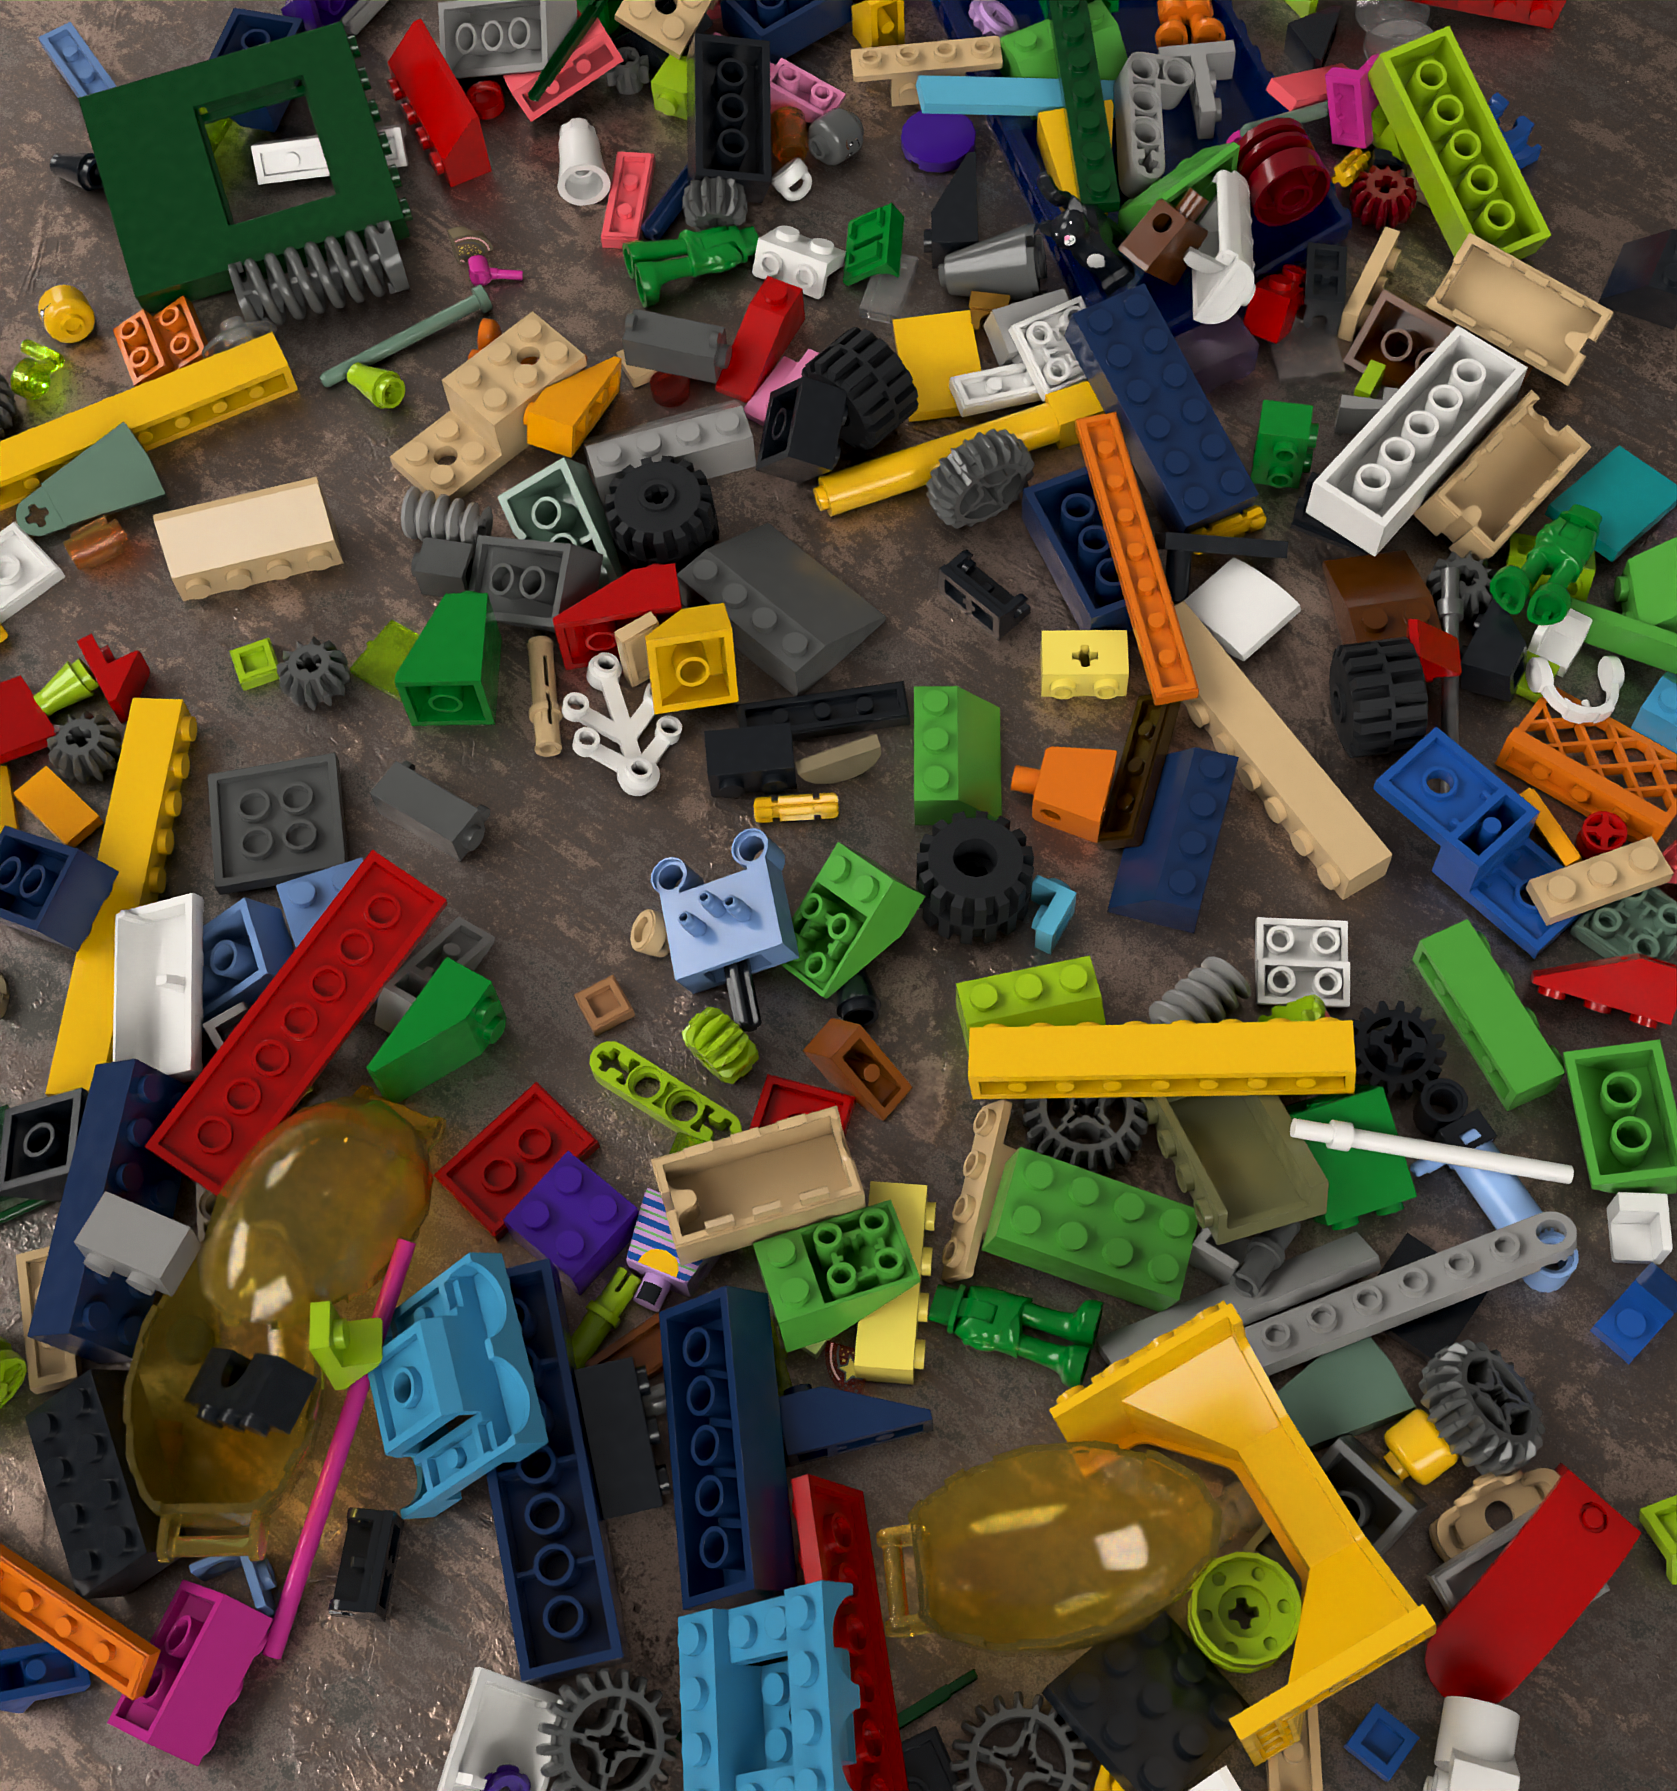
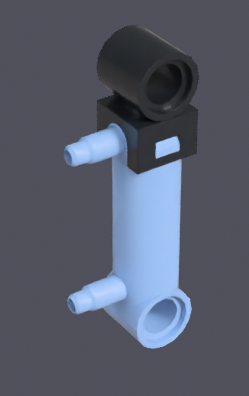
M1438 1078L1431 1080L1424 1086L1413 1110L1414 1123L1424 1135L1434 1138L1433 1142L1501 1153L1494 1144L1497 1134L1480 1110L1476 1109L1464 1116L1468 1107V1096L1458 1082L1447 1078ZM1438 1102L1444 1104L1451 1114L1444 1115L1435 1112L1430 1103ZM1423 1159L1417 1160L1410 1166L1412 1174L1416 1177H1420L1425 1173H1431L1442 1166L1445 1167L1448 1173L1456 1171L1496 1230L1543 1212L1516 1175ZM1551 1228L1550 1231L1545 1229L1544 1233L1540 1232V1236H1537L1540 1241L1546 1244H1558L1565 1239V1236L1554 1231V1228ZM1577 1248L1572 1256L1567 1257V1260L1564 1262L1559 1260V1263H1557L1559 1270L1541 1267L1540 1271L1522 1277L1523 1281L1530 1288L1538 1292L1550 1293L1558 1290L1565 1284L1579 1262Z

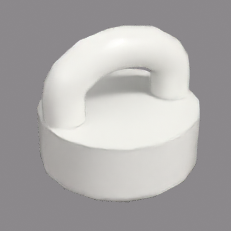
M797 157L785 164L772 176L771 184L786 200L798 201L810 191L812 177L808 172L807 166L801 158ZM802 178V186L792 192L789 187Z

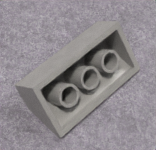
M455 0L439 2L440 52L456 79L540 72L577 21V0Z
M736 400L589 437L582 443L602 506H605V495L611 494L609 485L614 478L623 479L622 470L630 464L634 468L641 466L640 459L651 457L652 462H659L662 456H673L675 464H679L684 459L693 463L694 472L701 470L707 479L756 466L753 435L743 406Z

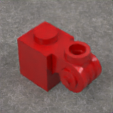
M1287 264L1283 266L1282 272L1278 275H1267L1256 283V290L1248 304L1241 331L1276 344L1290 334L1297 310L1304 304L1305 269Z

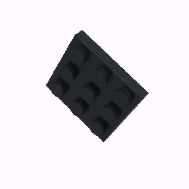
M1153 1596L1148 1598L1055 1678L1041 1693L1124 1791H1182L1238 1739L1228 1719L1250 1707Z

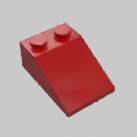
M675 563L665 565L651 564L645 568L633 569L553 617V625L565 669L571 670L588 667L590 660L603 652L615 655L619 662H621L614 634L615 631L650 611L658 620L660 626L683 609Z

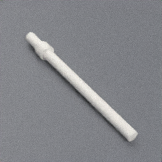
M1294 1118L1290 1126L1291 1137L1326 1143V1147L1329 1149L1349 1151L1352 1147L1563 1184H1570L1574 1175V1169L1571 1165L1356 1129L1352 1123L1331 1120L1327 1124Z

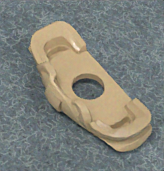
M1538 1468L1522 1473L1521 1469L1513 1473H1503L1497 1477L1491 1472L1477 1477L1473 1480L1474 1485L1454 1500L1453 1506L1430 1524L1429 1534L1434 1550L1444 1562H1447L1495 1532V1530L1489 1527L1485 1519V1511L1489 1504L1494 1501L1505 1503L1510 1508L1514 1520L1542 1503L1561 1475L1549 1468Z

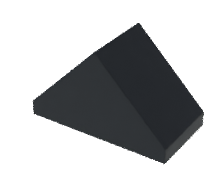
M1333 5L1288 23L1284 52L1299 72L1325 67L1337 34L1341 13L1340 6Z

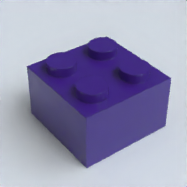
M567 1151L503 1221L511 1237L537 1260L550 1258L559 1271L560 1279L580 1296L631 1241L639 1211L636 1206L571 1152Z

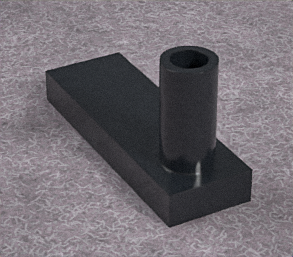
M1156 532L1154 539L1157 550H1167L1165 577L1172 601L1176 602L1184 601L1189 594L1192 552L1262 558H1287L1289 542L1173 532Z

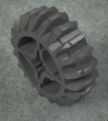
M991 429L985 435L978 432L973 439L969 441L964 439L962 445L957 448H951V453L939 460L940 466L930 472L932 478L926 483L928 488L926 495L930 500L929 503L941 520L943 519L946 525H952L955 529L961 528L965 524L972 527L977 522H984L991 517L997 516L1002 510H1008V506L1013 501L1019 500L1020 492L1024 488L1029 487L1028 481L1034 475L1032 468L1035 464L1031 459L1028 448L1014 433L1010 434L1006 429L998 432L995 429Z
M1142 1097L1057 1098L1062 1103L1061 1109L1066 1115L1062 1118L1061 1125L1055 1129L1047 1114L1048 1107L1055 1098L1024 1099L1023 1107L1028 1112L1023 1114L1022 1122L1023 1126L1031 1128L1027 1132L1029 1144L1040 1143L1037 1153L1046 1156L1053 1154L1054 1159L1077 1167H1087L1088 1171L1097 1173V1165H1102L1104 1170L1111 1174L1115 1170V1159L1126 1165L1131 1158L1129 1150H1140L1142 1139L1139 1135L1146 1134L1148 1129L1147 1121L1142 1116L1143 1113L1147 1112L1144 1103L1140 1102ZM1114 1101L1119 1106L1124 1120L1117 1133L1110 1128V1121L1105 1116ZM1078 1112L1083 1115L1081 1118L1077 1117ZM1090 1112L1094 1113L1093 1119L1088 1116ZM1077 1139H1088L1094 1144H1080L1074 1141Z
M1467 1339L1461 1343L1456 1342L1450 1347L1446 1346L1435 1353L1436 1357L1431 1359L1428 1365L1422 1369L1423 1379L1418 1384L1425 1395L1420 1401L1423 1406L1429 1409L1430 1415L1427 1421L1435 1424L1439 1431L1438 1438L1445 1439L1449 1444L1450 1453L1460 1454L1466 1467L1475 1465L1482 1475L1491 1472L1496 1477L1503 1473H1510L1514 1469L1518 1470L1528 1464L1530 1459L1537 1455V1450L1543 1446L1541 1435L1546 1430L1539 1420L1543 1412L1534 1403L1536 1394L1529 1391L1524 1383L1526 1377H1520L1514 1370L1513 1362L1506 1363L1497 1349L1490 1351L1482 1341L1475 1344Z
M598 1668L595 1674V1683L587 1673L577 1675L579 1693L569 1685L560 1687V1695L566 1702L564 1706L555 1702H548L546 1705V1710L556 1716L554 1724L546 1722L539 1724L538 1731L551 1735L550 1743L538 1745L536 1752L543 1756L552 1755L553 1760L544 1764L540 1769L542 1776L552 1777L560 1774L554 1781L551 1791H655L650 1783L652 1778L662 1782H666L669 1779V1774L659 1768L662 1760L674 1761L677 1758L676 1753L672 1750L664 1749L665 1741L674 1740L678 1733L675 1729L663 1728L662 1723L670 1720L674 1713L671 1708L666 1707L655 1710L662 1700L663 1693L660 1690L654 1689L645 1694L648 1686L647 1678L637 1676L630 1683L629 1670L618 1669L612 1680L608 1668ZM608 1697L606 1708L600 1709L599 1716L592 1725L588 1727L574 1726L580 1714L589 1705L599 1699ZM626 1702L635 1710L641 1721L643 1741L633 1738L628 1731V1713L624 1711ZM588 1735L596 1737L601 1735L615 1736L616 1741L626 1743L628 1747L620 1748L614 1746V1749H605L599 1747L597 1742L588 1741L586 1737ZM570 1742L582 1746L587 1753V1771L591 1772L589 1784L579 1775L573 1764ZM639 1757L638 1763L628 1776L616 1784L607 1786L609 1777L615 1776L617 1766L623 1759Z
M1016 1691L1013 1696L1014 1708L1006 1709L1003 1697L998 1694L993 1697L996 1714L991 1716L982 1704L975 1707L976 1716L982 1723L979 1727L969 1720H963L961 1729L972 1739L970 1742L962 1739L953 1740L952 1749L957 1753L966 1755V1760L951 1761L950 1771L957 1774H966L967 1776L966 1779L960 1780L953 1785L954 1791H985L977 1774L976 1761L988 1764L989 1768L998 1771L1004 1777L1006 1783L1005 1791H1012L1014 1777L1011 1774L1013 1768L1007 1769L1005 1763L1007 1760L1016 1761L1018 1754L1022 1753L1025 1741H1029L1027 1756L1030 1758L1028 1765L1034 1764L1035 1772H1025L1023 1779L1019 1780L1017 1791H1024L1027 1787L1035 1784L1046 1787L1049 1784L1060 1788L1059 1791H1089L1090 1784L1083 1779L1075 1777V1774L1091 1771L1092 1761L1088 1759H1075L1074 1754L1084 1751L1087 1746L1080 1738L1070 1742L1068 1736L1074 1731L1067 1723H1064L1061 1727L1056 1723L1060 1715L1053 1707L1048 1716L1040 1712L1044 1700L1042 1695L1036 1694L1033 1699L1032 1709L1023 1708V1693ZM1013 1723H1024L1021 1735L1013 1746L1007 1748L993 1746L991 1748L982 1745L985 1739L998 1728ZM1039 1729L1047 1733L1058 1746L1063 1758L1064 1771L1053 1768L1052 1764L1043 1761L1038 1756L1035 1744Z

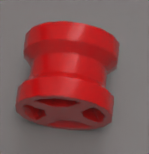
M1597 811L1590 814L1584 820L1582 828L1576 836L1574 846L1583 861L1620 848L1625 844L1628 836L1627 826L1616 814L1607 811ZM1595 836H1596V838H1597L1598 840H1600V844H1598L1597 842H1595V840H1594V837H1595Z

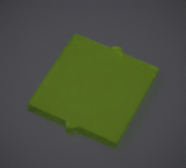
M391 619L373 641L369 640L366 643L367 648L349 668L350 672L402 703L394 683L395 674L419 635Z

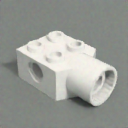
M1460 1696L1445 1697L1434 1764L1437 1768L1434 1777H1426L1423 1791H1518L1520 1774L1514 1753L1520 1715L1508 1708L1478 1699Z

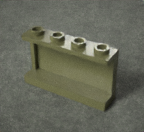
M1278 1095L1140 1098V1102H1143L1147 1109V1112L1143 1113L1142 1116L1148 1125L1153 1124L1156 1128L1157 1140L1162 1155L1166 1159L1171 1157L1173 1160L1180 1189L1183 1193L1189 1192L1191 1194L1199 1225L1203 1229L1209 1228L1217 1245L1326 1214L1329 1181L1304 1139L1290 1136L1292 1119Z

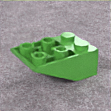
M838 842L792 917L800 958L780 965L822 997L828 999L904 933L926 896L871 858Z
M891 1199L753 1243L760 1273L786 1353L835 1337L921 1282Z

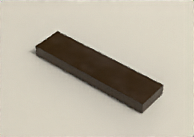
M1152 694L1138 697L1097 841L1105 850L1142 846L1181 701L1155 706Z

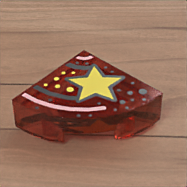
M827 1341L825 1361L829 1376L834 1385L839 1390L863 1395L867 1381L864 1378H855V1348Z

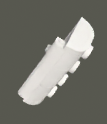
M1220 170L1212 179V182L1217 184V194L1197 221L1208 230V235L1198 250L1190 246L1183 255V260L1192 268L1193 320L1204 324H1218L1228 320L1238 311L1241 305L1245 307L1249 304L1256 290V284H1254V241L1251 233L1252 217L1250 213L1249 185L1246 179L1235 170L1232 173L1227 170Z
M189 893L129 910H120V913L115 915L113 1062L138 1059L182 1083L195 1081L202 1072L204 899L202 896Z
M475 1667L437 1791H484L487 1782L484 1777L488 1773H495L499 1766L505 1764L517 1766L520 1770L519 1773L528 1776L531 1783L530 1791H546L550 1777L542 1776L540 1769L544 1764L553 1759L552 1755L543 1756L537 1754L536 1747L542 1743H550L551 1735L539 1732L538 1726L543 1722L554 1724L556 1716L546 1710V1705L548 1702H555L564 1706L566 1703L560 1695L482 1667ZM505 1786L501 1791H509V1787Z

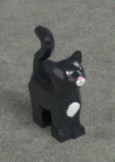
M1047 171L1039 173L1037 185L1043 196L1055 207L1065 209L1053 220L1039 223V230L1044 235L1053 238L1059 248L1070 250L1077 262L1098 278L1101 282V288L1109 297L1135 277L1133 265L1118 252L1119 246L1128 234L1096 205L1083 204L1076 196L1058 189Z

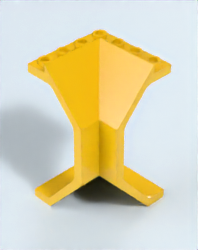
M1223 1300L1214 1306L1204 1309L1191 1320L1170 1332L1158 1336L1148 1345L1128 1357L1109 1365L1104 1371L1090 1378L1093 1383L1090 1386L1084 1388L1083 1385H1077L1068 1389L1056 1399L1057 1405L1049 1409L1086 1475L1129 1449L1141 1444L1157 1446L1231 1470L1242 1483L1299 1576L1302 1584V1612L1295 1640L1288 1684L1228 1719L1255 1767L1300 1741L1305 1711L1436 1634V1623L1424 1604L1418 1607L1366 1538L1292 1422L1246 1337L1243 1321L1232 1303L1226 1304Z

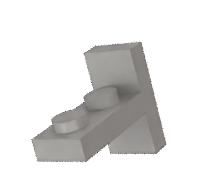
M1234 40L1158 47L1159 55L1183 59L1194 70L1195 77L1189 87L1198 140L1213 138L1215 122L1221 121L1220 98H1214L1213 93L1216 92V80L1232 79L1236 53Z

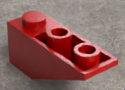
M1640 953L1532 971L1530 975L1532 983L1539 985L1537 992L1558 1000H1565L1566 994L1585 999L1584 1007L1604 1014H1610L1612 1008L1630 1013V1021L1650 1028H1656L1658 1022L1671 1025L1677 1009V964Z

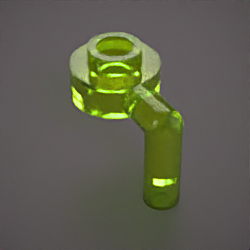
M25 339L21 344L20 350L23 354L32 358H24L15 366L10 384L15 394L34 401L48 391L51 384L50 375L62 367L65 360L62 354L32 340Z

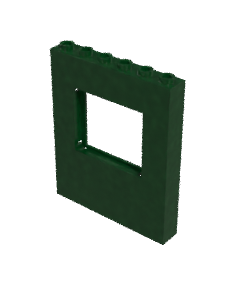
M342 21L78 98L133 292L141 308L149 314L161 311L183 295L192 302L234 289L228 269V264L241 261L244 272L240 273L241 278L245 279L244 262L246 259L252 258L256 261L264 280L268 279L264 263L266 253L271 252L276 255L284 274H286L288 271L284 252L288 247L296 249L304 268L308 266L304 247L309 241L314 242L318 246L326 262L327 256L324 241L327 236H334L338 240L345 256L347 251L344 236L349 230H353L358 234L365 250L367 247L364 231L367 225L372 224L378 229L376 223L389 220L395 241L410 237L406 222L413 220L406 197L399 199L396 191L397 188L403 187L396 164L388 166L386 156L392 154L386 132L378 133L375 123L382 122L375 99L368 100L365 91L372 89L365 66L357 68L355 59L362 56L355 35L347 36ZM301 80L303 85L296 87L294 81ZM306 96L336 194L235 224L205 125ZM206 108L208 113L201 115L199 109Z

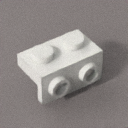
M778 226L758 238L752 274L764 280L767 276L802 288L803 294L820 299L824 296L827 277L844 265L846 251L834 247V243L827 239H811L800 235L799 230L796 228Z

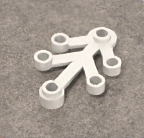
M599 653L590 660L586 678L593 688L603 692L611 719L589 708V701L585 695L578 692L567 694L562 705L563 716L569 721L580 722L587 726L576 731L572 747L576 754L582 757H591L617 772V780L626 793L633 796H643L657 786L660 778V770L657 763L668 747L678 742L682 731V724L673 716L661 717L656 725L655 738L641 754L637 739L656 715L653 710L651 685L649 683L646 686L643 702L630 718L619 686L622 673L621 663L611 653ZM576 704L579 705L582 709L575 710L572 709L569 705ZM662 728H670L674 733H666ZM598 733L619 744L622 755L600 744ZM587 739L590 740L593 744L584 745L580 742V740ZM633 771L642 772L644 775H638Z

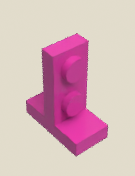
M1379 54L1372 55L1359 70L1332 67L1325 74L1332 144L1366 149L1373 142L1371 113L1380 103L1368 80V72Z

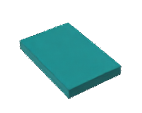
M1619 445L1550 503L1544 515L1554 521L1561 512L1568 511L1574 504L1582 505L1600 513L1602 522L1599 525L1600 533L1594 550L1613 562L1677 505V484Z

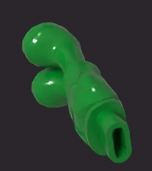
M736 225L728 227L719 226L696 232L683 230L680 232L678 239L657 241L634 240L624 243L622 249L628 274L631 279H635L640 301L643 307L647 308L659 302L661 286L669 281L684 277H697L709 273H721L735 268L740 263H746L748 256L756 253L759 236L754 226L738 229ZM687 255H688V257H684V258L666 260V259H670V258H674V257H680V256H687Z
M1574 504L1568 511L1561 512L1557 519L1545 524L1544 528L1537 533L1536 544L1528 553L1521 568L1513 565L1504 566L1493 576L1490 582V592L1495 601L1508 613L1517 615L1529 600L1530 594L1541 575H1551L1547 583L1541 585L1532 595L1527 608V618L1530 622L1537 625H1553L1563 621L1571 607V596L1567 588L1570 583H1575L1578 580L1583 567L1595 549L1600 533L1599 525L1602 522L1600 513L1582 505Z
M939 1284L930 1307L928 1320L946 1325L947 1333L957 1335L964 1345H970L976 1350H994L1014 1358L1020 1356L1057 1372L1062 1384L1072 1388L1082 1385L1086 1376L1091 1350L1094 1348L1102 1318L1104 1302L1088 1299L1075 1312H1063L1032 1303L1033 1298L1015 1295L992 1287L970 1285L967 1288L966 1285L960 1284L959 1288L955 1289ZM1022 1326L1044 1331L1077 1345L1063 1346L1023 1334Z

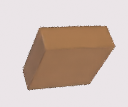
M614 974L574 994L575 1001L595 1037L635 1017L634 1010Z

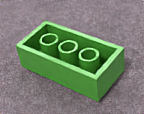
M1020 1147L1005 1163L981 1250L1160 1313L1180 1300L1198 1221L1194 1208Z

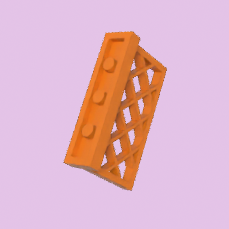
M1555 686L1563 698L1566 697L1573 703L1581 705V700ZM1543 696L1540 697L1520 725L1515 727L1507 737L1495 765L1586 817L1597 811H1607L1616 814L1626 824L1628 831L1626 840L1631 843L1652 836L1656 844H1658L1677 815V798H1674V795H1677V784H1669L1664 774V771L1667 770L1677 772V754L1611 717L1595 724L1593 722L1577 724L1563 718H1551L1547 708L1548 702ZM1596 726L1606 733L1608 739L1590 740L1585 727ZM1574 728L1578 741L1561 743L1556 729ZM1545 730L1550 744L1543 743L1527 734V732ZM1624 749H1637L1644 753L1647 761L1629 762ZM1612 750L1617 763L1600 765L1595 751ZM1583 752L1588 766L1580 764L1566 756V754ZM1652 772L1657 786L1639 787L1634 773ZM1622 774L1628 788L1617 785L1605 778V776ZM1662 797L1667 812L1647 802L1644 798Z

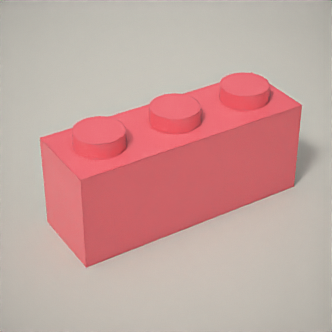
M597 17L538 102L530 100L528 93L538 80L541 71L502 76L512 95L530 122H532L623 62L624 59Z

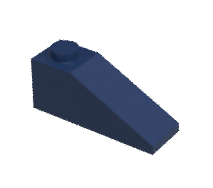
M811 1384L789 1387L783 1391L784 1396L779 1397L782 1434L790 1467L933 1431V1418L930 1409L824 1386L812 1388Z

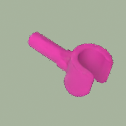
M481 255L471 256L468 259L470 280L475 286L479 284L482 287L486 286L491 282V279L523 280V271L489 268L487 258Z

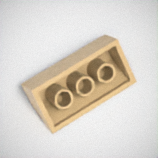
M317 477L153 515L171 579L183 601L203 599L212 594L233 589L241 590L250 585L271 580H283L292 575L313 570H325L330 566L343 564L336 524Z

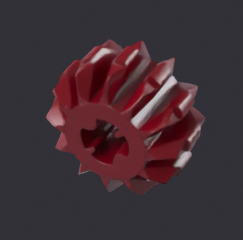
M1389 164L1382 170L1372 165L1368 172H1360L1349 195L1352 217L1361 218L1362 227L1369 224L1375 225L1377 232L1382 226L1395 229L1398 223L1406 224L1412 209L1415 208L1417 200L1414 178L1405 177L1404 169L1396 172L1392 171Z

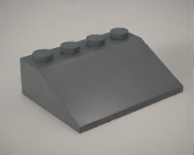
M769 523L706 549L677 574L682 604L687 608L724 603L732 626L734 647L794 696L804 695L886 621L884 614Z

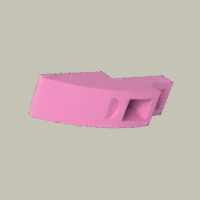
M715 31V33L713 34V35L723 36V35L717 33L716 31ZM783 58L776 65L770 62L771 114L795 121L812 123L833 108H839L845 99L846 94Z

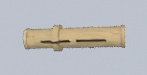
M535 636L530 638L526 644L532 705L528 711L529 720L534 724V748L536 754L551 757L560 754L562 750L559 722L563 718L562 707L557 701L553 654L554 642L547 636Z

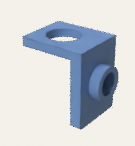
M247 1541L189 1565L190 1572L203 1582L243 1566L256 1609L269 1617L275 1614L276 1605L271 1589L277 1586L275 1573L267 1558L261 1560L259 1551Z

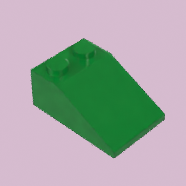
M448 957L444 959L366 1067L386 1103L392 1106L400 1103L480 1056L489 1043L493 1044L501 1037L506 1026L507 1017L492 981Z

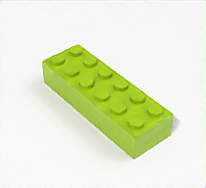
M1450 26L1379 54L1368 72V80L1453 256H1456L1469 232L1519 260L1535 254L1552 235Z

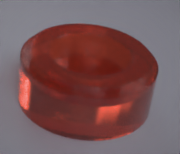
M657 371L650 380L652 397L661 406H679L686 402L690 396L691 388L688 377Z

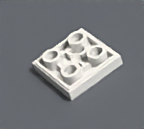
M1082 296L1013 324L1008 329L1042 402L1045 401V394L1088 381L1064 337L1072 314L1087 308Z

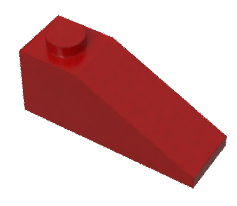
M767 276L747 308L732 345L730 364L727 369H722L715 386L716 392L745 403L749 402L773 371L805 321L802 288Z

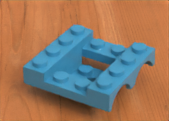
M469 1252L395 1308L382 1347V1361L379 1366L368 1373L385 1455L395 1458L411 1457L416 1468V1493L411 1503L400 1509L402 1519L428 1518L439 1515L462 1499V1489L504 1462H519L549 1443L545 1420L541 1413L534 1385L533 1372L529 1365L522 1336V1327L518 1320L510 1288V1279L506 1272L502 1253ZM458 1415H474L450 1432L445 1425Z
M820 1580L785 1589L784 1596L729 1610L711 1608L678 1617L682 1724L681 1752L683 1758L684 1791H852L845 1778L842 1766L856 1763L853 1711L861 1708L860 1688L858 1684L851 1681L849 1651L834 1647L833 1623L841 1602L847 1596L853 1595V1584ZM788 1655V1660L765 1666L748 1665Z

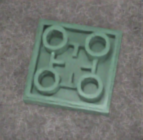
M1653 887L1585 912L1572 927L1570 934L1604 958L1640 953L1668 961L1677 950V901L1658 888Z

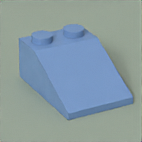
M244 897L203 926L202 1024L241 1002H245L251 1007L294 952L280 908Z

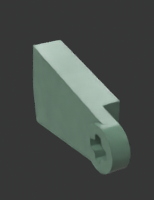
M122 422L42 482L40 488L23 499L16 509V520L20 528L26 533L36 537H43L167 497V494L151 458L127 424ZM34 505L41 510L48 509L49 514L44 517L46 525L40 527L35 522L28 523L27 518L32 515L30 508Z
M1371 1337L1319 1356L1276 1392L1311 1452L1333 1445L1340 1437L1349 1434L1355 1437L1398 1421L1416 1408L1392 1362Z

